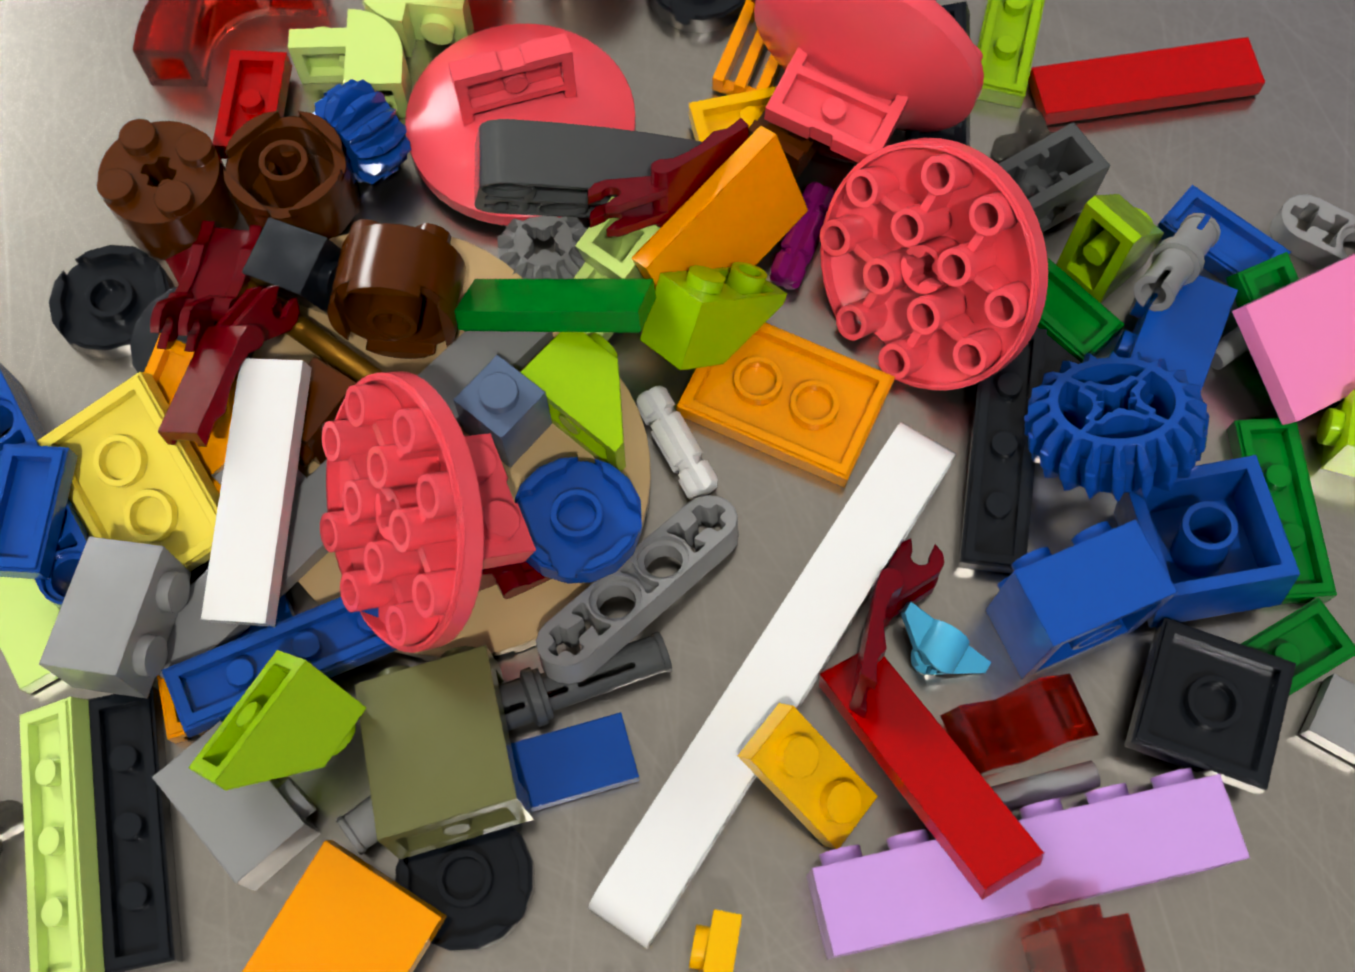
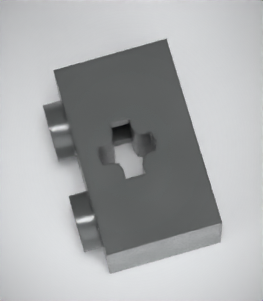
M1074 122L999 163L1019 185L1029 200L1039 221L1042 233L1083 210L1086 202L1097 194L1111 166Z

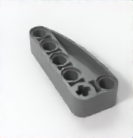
M515 119L489 120L479 126L475 141L474 205L477 209L490 213L590 218V212L596 206L607 203L612 196L617 197V195H608L602 200L588 205V189L594 183L606 179L651 176V164L654 161L674 158L688 152L702 142L607 127Z

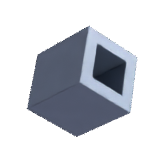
M496 355L453 399L464 431L468 435L490 433L501 461L510 468L552 424L546 392L499 355Z

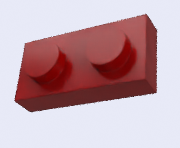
M230 51L213 137V145L221 159H228L225 151L229 140L249 120L261 114L278 111L280 117H284L292 72V64L287 52Z

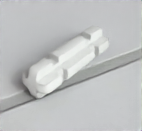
M660 385L654 386L637 397V408L642 419L653 430L650 433L673 473H679L680 479L678 482L686 496L694 500L697 497L710 494L717 488L718 477L708 460H702L701 454L703 451L681 413L673 408L675 403L667 389Z

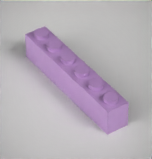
M1185 768L1151 778L1152 790L1129 794L1126 783H1120L1085 793L1087 805L1064 810L1060 798L1020 808L1022 820L1018 821L1043 850L1042 863L983 900L937 840L930 841L927 829L886 839L889 847L888 851L863 856L860 845L846 846L821 853L819 857L822 866L812 868L806 877L826 958L830 960L1219 868L1249 859L1250 856L1221 775L1216 774L1195 779L1192 769Z

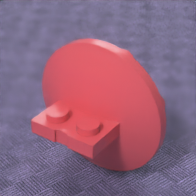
M756 0L754 15L759 34L769 52L785 70L765 107L764 120L807 140L810 137L829 146L831 151L857 163L873 152L886 147L895 129L901 131L933 132L948 129L959 124L970 114L982 91L984 82L981 63L983 59L982 52L972 43L965 30L955 18L938 4L936 0Z
M521 23L491 27L462 38L441 52L426 67L417 80L408 101L405 118L406 137L410 141L411 146L410 154L416 170L427 187L441 201L454 210L479 221L508 226L513 219L524 221L527 218L544 215L490 213L475 207V141L478 128L482 123L496 119H515L636 130L635 107L631 89L624 74L608 54L591 41L573 32L548 25Z
M918 138L886 146L860 161L843 179L830 202L819 235L823 282L840 334L844 338L854 341L875 333L886 344L879 353V364L877 365L881 370L894 376L897 381L921 389L946 391L964 388L996 374L1009 365L1022 352L1033 336L1042 316L1048 288V260L1043 233L1029 200L1014 179L998 163L984 153L968 145L942 138Z
M392 371L369 374L347 389L345 399L338 410L335 421H327L322 429V446L327 457V513H324L320 520V536L325 549L328 552H335L342 575L340 580L342 602L349 612L360 611L362 618L371 630L385 643L397 650L414 653L442 647L452 641L468 621L478 595L482 569L525 562L536 551L520 507L513 500L506 482L508 480L507 474L490 433L464 436L455 416L441 395L424 379L409 372ZM379 608V618L363 611Z

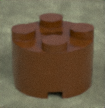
M274 111L261 114L249 120L229 140L225 151L228 157L226 171L223 170L224 181L248 227L250 228V225H259L263 229L268 217L327 237L328 239L337 237L349 225L353 217L358 214L361 202L354 174L341 139L335 129L323 118L303 111H298L300 117H280L279 112Z
M145 119L129 121L122 126L119 131V138L109 147L100 163L96 185L98 193L128 237L140 250L154 258L166 260L190 248L198 238L203 220L215 221L216 228L233 229L239 215V208L224 181L223 170L226 171V168L210 137L188 124L175 121L150 122Z
M361 219L354 222L349 235L342 244L327 310L329 322L334 330L347 340H349L351 331L367 339L365 350L393 358H425L434 355L436 345L446 341L448 347L455 338L457 321L454 311L462 299L466 276L465 262L459 252L450 244V233L443 227L430 223L412 227L392 223L381 224L369 219Z

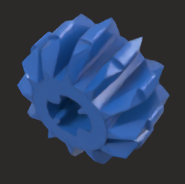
M350 79L343 85L339 83L325 92V97L315 103L313 114L327 121L338 133L355 180L361 183L365 181L373 184L379 179H386L399 169L398 166L407 160V154L411 151L410 141L405 136L407 132L406 126L399 121L396 116V109L390 107L385 100L384 94L380 91L375 92L370 83L363 79L360 81Z

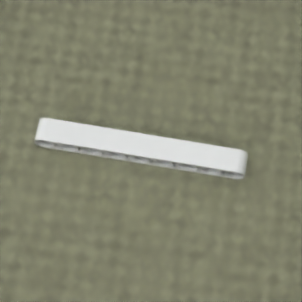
M903 422L896 427L594 893L588 909L646 949L650 946L757 777L737 755L779 703L793 705L799 710L819 678V674L826 667L876 587L881 571L886 569L900 544L905 541L949 470L957 453Z

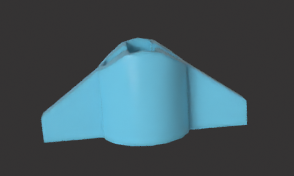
M913 602L905 604L900 614L913 647L911 651V665L917 672L924 675L986 673L992 662L969 646L970 641L966 635L954 626L932 618Z

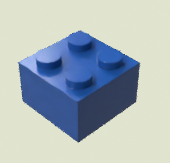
M1256 455L1194 466L1189 478H1177L1174 481L1171 491H1165L1153 486L1146 500L1134 492L1124 493L1119 502L1116 503L1114 516L1117 525L1121 526L1135 519L1137 520L1178 591L1177 594L1147 619L1149 628L1156 627L1157 623L1163 618L1180 623L1281 605L1300 575Z
M1136 519L1114 529L1111 528L1108 521L1100 522L1075 535L1071 539L1074 546L1052 554L1048 547H1042L1025 554L1011 564L1014 571L1010 576L997 584L999 592L985 611L1021 679L1136 630L1178 593Z

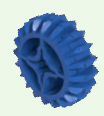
M1112 350L1108 357L1098 359L1090 353H1086L1083 362L1080 364L1063 361L1059 372L1044 373L1042 384L1032 388L1031 398L1028 401V414L1025 415V435L1028 436V450L1031 453L1032 462L1040 463L1045 478L1059 477L1064 491L1072 490L1079 486L1084 487L1089 500L1099 492L1112 493L1117 503L1124 493L1134 492L1146 500L1153 486L1165 491H1171L1177 478H1189L1192 468L1196 465L1197 461L1201 460V454L1206 449L1209 425L1207 403L1203 402L1200 386L1187 381L1186 370L1168 371L1165 359H1158L1151 363L1143 361L1140 351L1131 358L1118 357Z

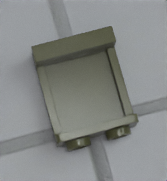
M486 645L477 648L471 646L456 647L443 653L440 659L413 667H389L380 671L376 678L354 684L356 700L367 707L359 720L377 840L400 860L534 820L529 795L517 777L499 684L504 682L502 670Z

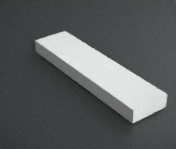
M245 358L239 368L201 620L211 623L275 627L312 369L303 360Z

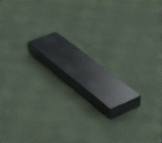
M1036 328L1026 347L1009 365L977 383L958 567L1012 574L1014 570L1011 564L1027 554L1035 462H1032V456L1028 450V436L1025 435V415L1028 414V401L1031 398L1032 388L1042 384L1047 329Z
M152 686L147 699L120 694L88 699L105 972H137L183 962L170 800L152 778L167 765L160 692Z

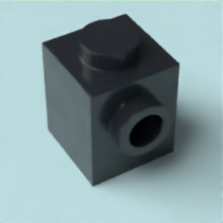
M268 217L241 273L263 288L279 285L278 297L288 301L291 298H297L299 305L327 315L341 248L327 237Z

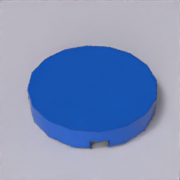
M578 457L557 459L538 467L520 485L515 497V503H518L536 548V551L526 562L542 576L567 584L595 582L617 572L635 552L642 533L641 499L630 479L609 463L596 459L595 463L578 461Z

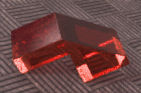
M1070 673L1037 678L995 700L960 705L940 715L948 735L982 777L1009 770L1099 735Z

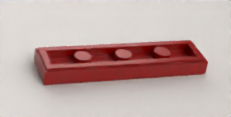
M1248 37L1032 67L1028 79L1042 126L1258 95L1266 83Z
M859 653L819 674V687L982 900L1041 865L1044 856L1043 850L885 656L877 663V684L875 690L871 688L867 692V713L865 718L849 709Z

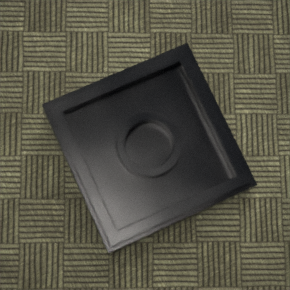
M1163 618L1156 625L1124 746L1183 768H1191L1192 771L1207 777L1220 774L1224 783L1257 795L1268 789L1296 663Z

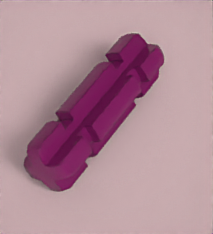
M812 182L806 186L802 197L808 211L785 234L781 243L782 249L777 253L770 268V280L776 286H783L788 290H795L800 286L806 272V265L810 263L819 242L820 230L824 224L830 202L835 194L834 189L830 186H823L818 182Z

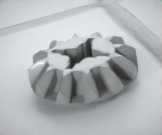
M539 216L527 218L524 221L513 219L506 226L503 234L497 236L498 257L514 270L513 274L518 273L523 279H573L585 263L575 245L588 228L583 226L578 217ZM551 236L554 237L555 250L558 253L555 251L551 253L546 249L539 251L538 254L534 253V244L531 237L534 239L537 237L542 241L548 240Z

